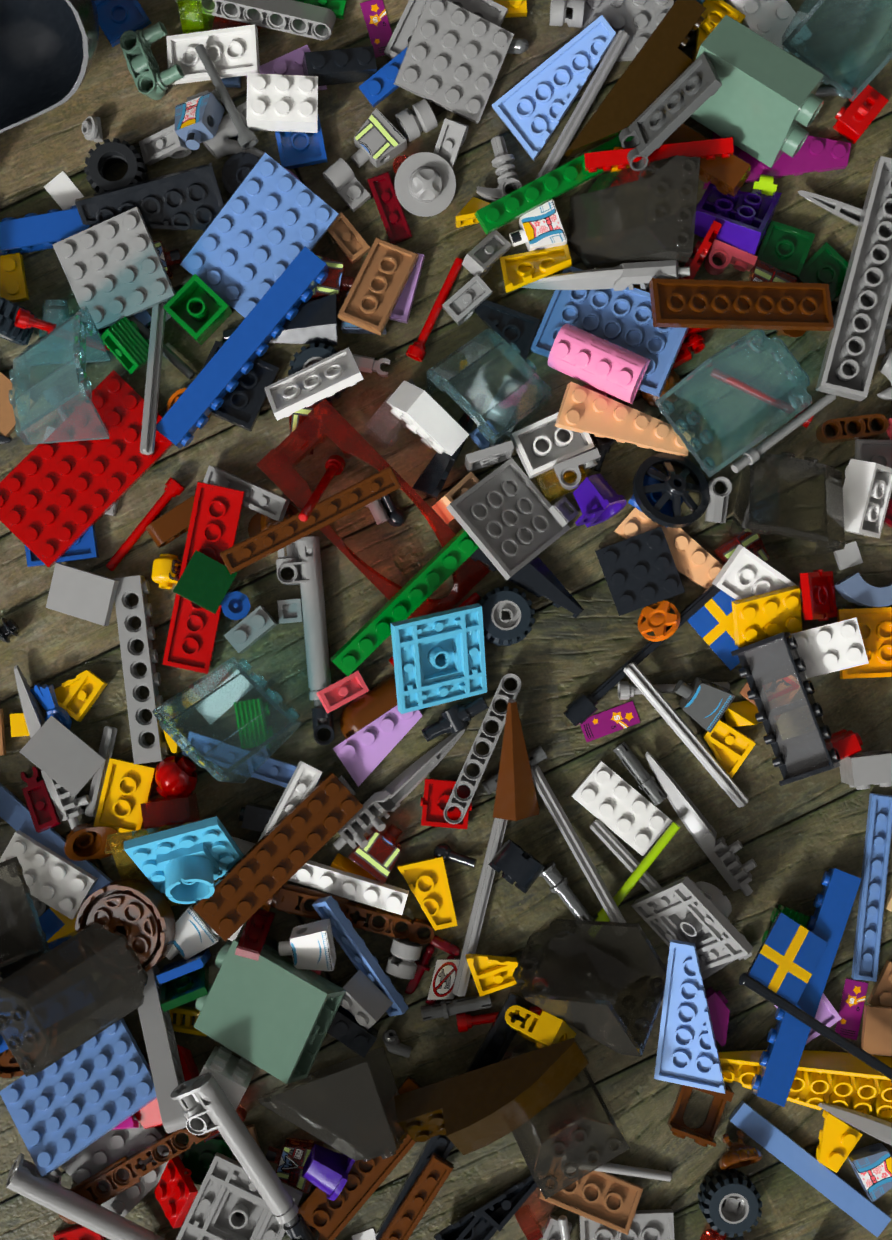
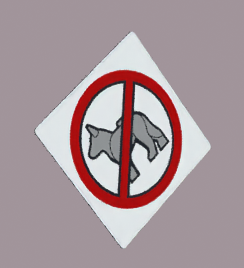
M437 959L427 1000L454 998L452 990L460 959Z

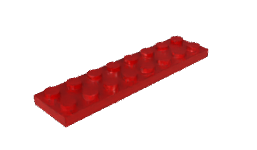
M197 482L179 579L195 550L225 565L220 553L235 545L245 491ZM176 594L162 665L205 674L210 672L222 611L221 605L216 614H213Z

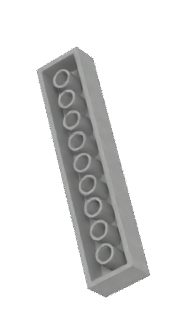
M880 156L873 168L833 321L834 328L830 332L815 389L816 391L857 401L867 398L892 304V158Z

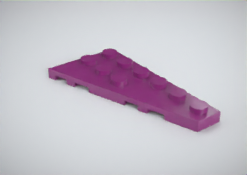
M712 131L711 139L723 138ZM808 135L801 149L793 158L783 153L772 168L735 145L733 154L751 165V174L745 181L748 183L759 181L761 174L773 176L776 179L783 176H797L815 171L825 172L845 169L848 165L851 143ZM704 182L703 189H707L711 182Z

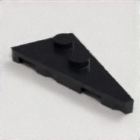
M488 300L483 301L475 308L474 312L520 361L525 363L541 319Z

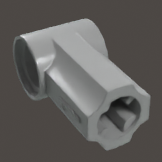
M717 477L708 483L710 499L706 509L705 521L726 523L732 483L726 477ZM717 481L724 485L722 494L715 491L714 486Z

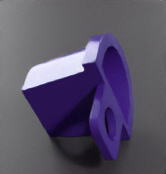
M601 474L588 476L573 492L582 512V515L575 524L576 526L585 524L587 528L600 524L619 513L627 504V500L623 495H618Z
M354 1143L348 1155L340 1154L314 1144L304 1164L302 1177L325 1192L327 1199L334 1201L348 1181V1173L359 1154V1143Z

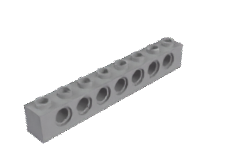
M141 575L113 578L119 581L115 596V607L134 764L163 761L166 755H169V746L167 741H164L161 709L164 702L162 695H159L158 686L161 685L160 673L156 672L155 663H158V653L156 649H153L152 640H155V629L150 624L153 609L151 603H148L147 594H150L149 581L145 580V576ZM132 594H136L139 598L138 604L134 607L129 604V598ZM135 617H139L141 620V626L137 630L131 624ZM137 640H141L144 643V649L140 653L134 648ZM140 663H144L147 667V671L143 676L137 672V666ZM142 686H146L150 691L146 699L140 696ZM145 709L152 712V719L149 722L145 721L142 717ZM148 732L155 736V742L152 745L145 741V735Z

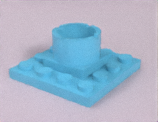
M479 603L390 623L397 706L401 714L487 693L482 606Z
M217 816L124 841V851L153 886L161 893H165L169 900L179 904H192L198 900L210 898L215 891L214 881L222 877L244 856Z

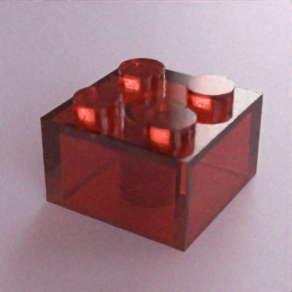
M191 793L182 798L169 796L166 798L150 799L141 803L144 829L174 824L182 826L200 820L196 793Z

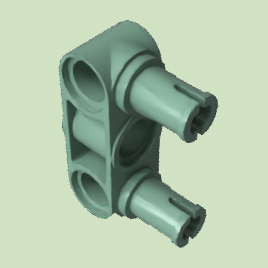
M160 21L145 30L125 31L120 37V46L137 89L152 100H160L165 95L169 85L184 77L181 67L177 64L161 73L159 71L158 63L150 47L152 43L168 35L164 24Z

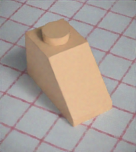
M470 471L432 506L446 524L454 519L446 507L477 484L479 479Z

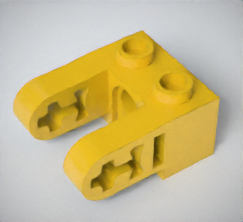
M513 1005L505 1013L507 1024L517 1030V1033L522 1038L536 1044L535 1047L538 1049L575 1038L576 1033L564 1020L545 1011H542L539 1016L521 1006ZM519 1014L524 1019L523 1022L515 1021L512 1018L513 1015Z

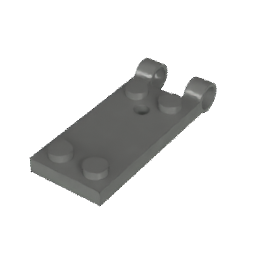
M704 53L629 127L620 132L619 140L624 149L633 148L627 155V160L632 170H643L648 165V156L658 149L681 124L722 86L710 58ZM635 136L631 141H625L627 137ZM636 157H643L640 161L633 162Z

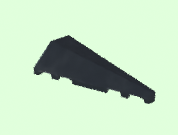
M330 293L329 296L317 300L313 299L308 303L300 305L297 308L299 310L297 315L291 321L287 320L282 326L284 329L279 337L276 339L272 338L269 342L309 345L311 343L316 345L323 343L325 345L337 346V293ZM237 327L223 330V341H227Z
M476 395L457 422L468 434L486 399L483 395ZM467 438L452 456L445 452L442 454L437 452L413 485L412 490L429 498L431 496L438 499Z
M480 548L471 555L470 558L475 562L480 560L489 565V570L493 572L497 570ZM538 556L509 578V581L539 598L544 596L553 601V606L557 608L563 607L574 613L572 616L574 618H577L584 610Z
M541 1170L535 1172L436 1233L434 1238L436 1240H490L497 1230L499 1232L544 1180L546 1175Z

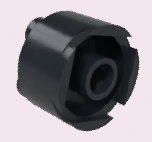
M511 839L504 843L488 864L498 873L502 870V877L512 885L516 882L515 886L525 894L545 868L542 863Z

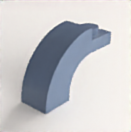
M859 572L834 584L835 590L844 599L855 605L871 608L892 605V582L883 587H874L865 582Z

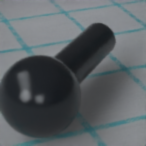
M390 493L381 497L389 512L388 516L390 519H388V523L393 527L403 525L406 519L405 514L402 510L396 508Z
M439 844L434 849V857H443L444 862L451 860L472 868L476 865L477 859L454 852L447 844Z

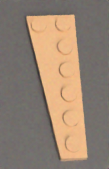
M574 382L567 384L555 426L580 433L586 432L594 434L596 437H607L615 439L617 442H628L636 444L638 447L650 448L658 452L683 457L688 456L694 434Z
M634 508L614 530L619 536L628 539L661 526L677 571L694 583L704 587V589L712 585L713 580L723 568L719 561L681 528H666L652 521L637 508Z

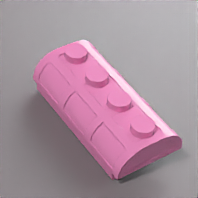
M569 323L561 327L548 357L549 367L630 404H633L650 363L648 358Z

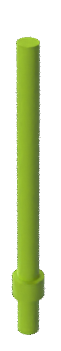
M673 821L615 894L613 899L617 907L681 828L676 822ZM603 907L597 913L598 917L588 929L593 935L597 934L605 922L608 923L610 921Z

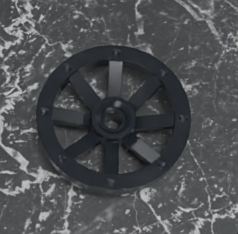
M670 453L652 455L639 466L633 478V494L639 508L648 518L662 526L671 528L689 526L696 522L708 507L710 499L708 482L702 471L692 461L683 456ZM662 464L667 475L650 467ZM672 465L682 468V472L679 475L676 474ZM646 474L662 483L643 486L644 475ZM688 474L696 484L686 483L685 478ZM687 491L699 493L698 505ZM661 492L663 496L653 507L645 494ZM681 498L692 511L691 514L681 517ZM668 500L672 501L673 517L660 512V509Z

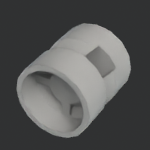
M551 0L549 26H563L564 23H567L568 27L582 28L584 0ZM566 7L572 8L571 14L566 15Z
M425 99L413 104L412 110L406 108L395 114L397 123L408 142L420 137L422 131L427 133L438 127L435 115Z
M394 938L390 950L393 956L388 957L385 972L399 978L414 979L417 969L415 961L420 958L422 945L407 939Z

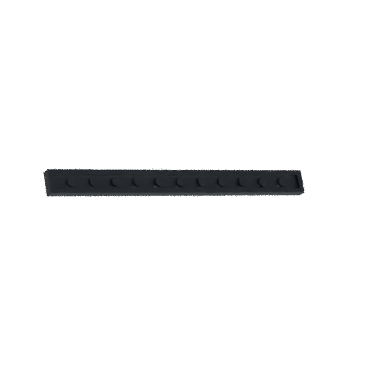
M510 991L465 1073L502 1060L517 1033V1030L507 1024L505 1013L513 1005L529 1010L532 1006L530 1001ZM519 1014L512 1017L515 1021L523 1022L524 1020ZM437 1135L427 1141L375 1235L376 1240L380 1238L432 1154L436 1153L442 1158L447 1159L454 1144L446 1135Z

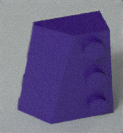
M710 183L695 209L689 232L705 237L715 220L722 224L715 238L716 240L755 255L769 227L782 193L774 192L773 196L761 194V190L753 189L752 192H742L739 190L735 197L730 194H722L717 190L716 185Z

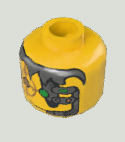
M160 554V557L153 561L152 580L159 584V588L172 589L173 585L178 583L182 561L173 554Z

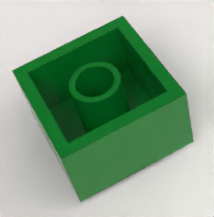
M196 274L163 306L164 310L200 345L233 313L230 307Z

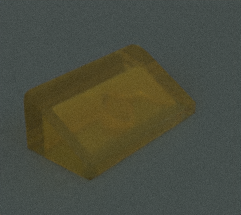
M583 467L579 468L581 472L580 484L587 477ZM554 469L535 477L543 496L548 502L573 491L561 486ZM567 472L563 479L567 483H574L577 476L573 472Z

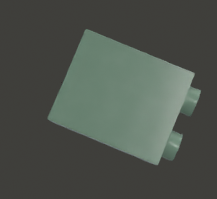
M725 15L700 45L696 57L697 59L704 53L710 58L722 86L690 117L723 138L733 137V144L772 168L783 153L793 158L806 141L809 132L800 126L802 124L805 127H809L824 104V100L815 95L824 75L733 18Z
M240 939L227 942L216 957L215 965L220 970L213 985L209 984V994L198 998L195 1007L196 1010L200 1011L194 1028L285 1084L307 1078L346 990L312 970L295 968L294 961L291 958L280 956L277 950L264 944L259 960L256 961L235 955Z

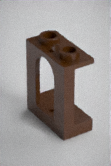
M681 1085L667 1122L672 1134L682 1139H685V1137L692 1138L695 1143L707 1147L708 1144L715 1147L714 1136L727 1101H732L734 1095L730 1086L725 1085L726 1092L724 1094ZM692 1089L714 1096L705 1122L698 1128L686 1126L683 1120Z

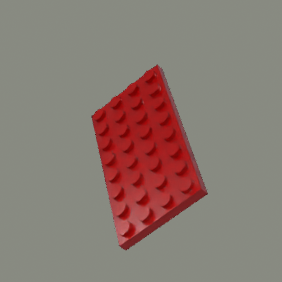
M114 370L0 482V521L49 568L174 445L156 430L154 453L151 455L141 454L140 442L144 399ZM157 413L158 424L162 417Z

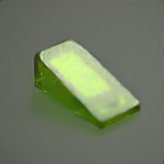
M177 1L184 34L208 30L209 22L200 1Z

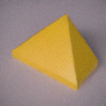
M472 197L457 214L456 228L478 224L479 221L474 215L475 212L491 203Z
M749 700L730 703L724 712L725 722L732 727L762 723L758 722L755 714L759 713L757 706Z

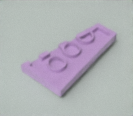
M396 705L333 748L358 787L423 716L419 710L401 714Z

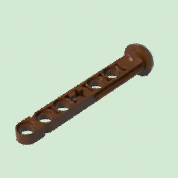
M287 883L262 905L263 910L268 913L270 907H273L279 911L320 921L322 919L316 910L306 908L304 902L307 899L317 900L332 896L355 928L399 939L409 938V941L419 944H428L434 938V928L427 920L415 917L412 920L407 915H399L383 909L351 902L347 898ZM299 896H302L300 906H297ZM355 911H359L361 916L357 920H354L352 915ZM367 913H370L369 921L365 923ZM375 916H382L386 922L382 926H376L372 920ZM403 921L408 925L406 931L399 932L395 929V924ZM421 927H427L431 933L427 937H420L417 931Z
M183 1128L166 1134L130 1157L127 1155L69 1190L101 1205L140 1182L142 1176L188 1150L193 1142L198 1144L203 1141L212 1131L203 1135H193L187 1128ZM185 1133L189 1138V1142L186 1144L179 1143L177 1134ZM157 1146H167L169 1154L166 1156L160 1155L157 1151ZM152 1155V1159L146 1165L139 1164L140 1159L145 1160ZM121 1168L126 1169L129 1172V1178L126 1180L121 1179L118 1176V1170ZM101 1180L108 1182L110 1189L108 1191L100 1190L98 1182ZM58 1214L64 1222L76 1224V1222Z

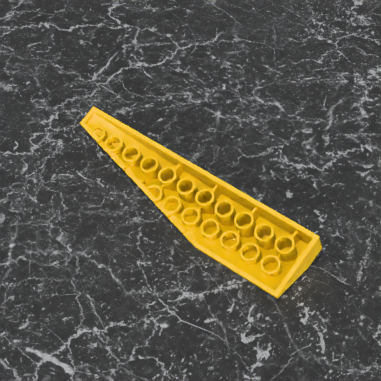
M767 1050L718 1052L724 1081L728 1083L732 1081L742 1084V1087L752 1089V1080L755 1074L759 1075L762 1066L759 1065L761 1054ZM803 1050L787 1101L816 1110H822L818 1104L824 1102L865 1113L892 1123V1083L889 1078L850 1053ZM872 1055L892 1068V1057Z

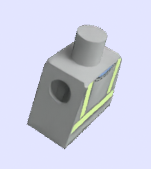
M376 108L354 136L355 146L359 150L350 158L358 168L368 160L378 168L407 149V140Z

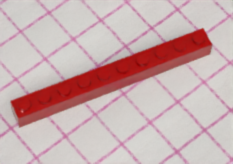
M733 137L661 145L648 156L649 162L647 166H655L656 163L668 165L673 161H677V163H685L686 160L696 162L700 161L701 158L714 160L715 157L720 156L722 159L730 158V155L734 153ZM633 148L584 153L585 171L594 173L599 169H603V171H610L612 168L617 167L619 170L626 169L627 166H630L627 155ZM642 156L636 157V158L633 160V162H638V161H640L643 157H642Z

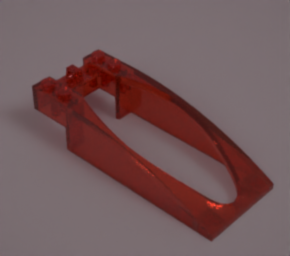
M325 398L275 449L273 448L256 464L301 511L312 495L313 489L293 468L326 436L341 450L345 458L349 459L351 456H355L378 471L390 466ZM393 469L401 485L400 489L423 514L443 548L456 534ZM330 524L320 529L388 600L402 588L361 560L341 540ZM469 557L452 574L453 588L450 594L443 599L427 598L407 619L452 609L490 571L480 560L475 562Z

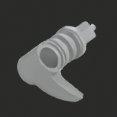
M495 136L491 139L495 156L491 163L493 167L497 168L495 173L499 176L497 178L499 186L495 189L477 186L476 193L491 202L508 195L505 191L509 188L517 190L522 187L520 181L516 179L518 177L517 173L513 172L516 169L515 165L512 164L515 160L514 155L508 154L503 136Z

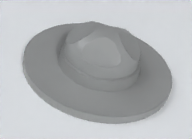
M420 152L409 156L401 163L395 175L394 188L398 201L408 212L417 216L429 217L441 213L449 206L455 194L456 179L451 166L444 158L434 153Z

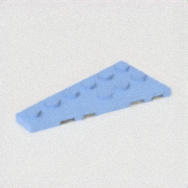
M603 15L492 104L494 111L533 161H535L616 36V32Z
M671 939L654 1079L725 1094L726 1088L695 943Z

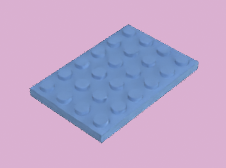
M265 152L180 265L192 275L196 274L222 300L246 318L305 246L310 251L313 250L337 219L339 213Z
M571 266L569 268L564 269L562 273L584 270ZM629 287L622 291H614V289L555 290L530 350L539 355L549 357L558 332L564 324L569 323L650 359L638 390L660 397L689 328L653 327L650 293L637 288L629 290Z
M119 1011L112 1012L55 1052L36 1071L21 1076L0 1091V1095L41 1177L47 1176L157 1098L151 1069Z

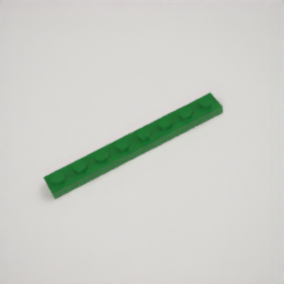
M619 136L587 153L614 150V147H622ZM629 136L625 141H631L635 136ZM583 154L477 210L474 215L487 235L605 171L603 169H599L594 173L585 171Z
M462 528L330 658L343 673L349 676L391 635L390 623L406 620L479 548L467 532Z

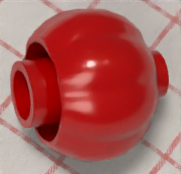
M177 756L164 758L158 764L155 771V781L158 785L156 788L157 792L165 798L167 796L184 798L190 795L197 784V773L195 772L197 768L195 764L184 756L182 758Z

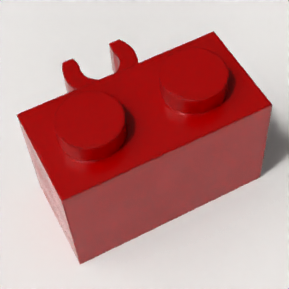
M868 83L862 90L857 88L849 98V101L852 102L848 108L843 106L834 117L838 121L832 128L853 144L856 143L889 101Z

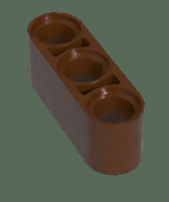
M882 414L830 419L817 427L816 437L822 443L874 438L883 434L888 429L889 422ZM871 421L878 423V431L872 429ZM849 423L856 427L855 434L849 432ZM826 426L833 429L832 437L826 435Z
M195 495L146 527L147 532L158 548L169 544L188 531Z

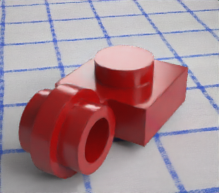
M693 334L686 340L685 344L682 343L672 369L692 359L690 352L696 354L705 348V340L701 335Z

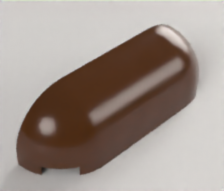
M395 674L387 677L343 709L340 716V729L346 739L397 705Z

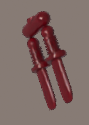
M434 936L430 942L431 945L426 947L420 962L415 961L417 969L414 979H410L404 993L412 994L416 990L425 970L430 971L431 967L427 965L435 951L434 947L450 954L447 959H455L454 956H458L461 952L460 948L446 939ZM426 999L425 1003L432 1005L436 1000Z

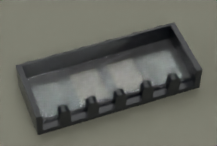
M790 632L779 633L731 652L732 656H738L742 668L739 669V674L742 678L747 679L750 691H747L748 698L755 701L759 712L755 714L758 722H763L767 733L764 736V741L767 745L771 744L775 758H772V763L774 767L779 766L784 780L779 781L780 786L835 769L840 766L839 761H841L838 750L832 745L831 731L828 725L823 723L821 717L823 716L822 707L814 699V686L811 680L806 678L804 672L806 671V665L802 657L798 655L796 649L798 648L797 641Z

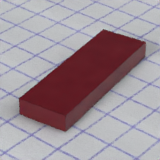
M389 171L367 179L390 243L395 245L413 238L402 206L397 199Z
M258 909L247 920L236 947L235 955L256 961L259 960L275 913H268L265 910Z

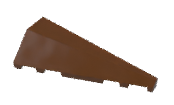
M509 699L493 818L518 821L539 815L540 807L532 778L522 723L518 713L517 700Z

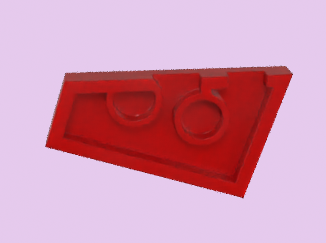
M714 220L703 242L698 240L692 252L695 254V257L693 259L689 257L684 266L690 267V276L679 277V279L693 280L722 226L721 223Z

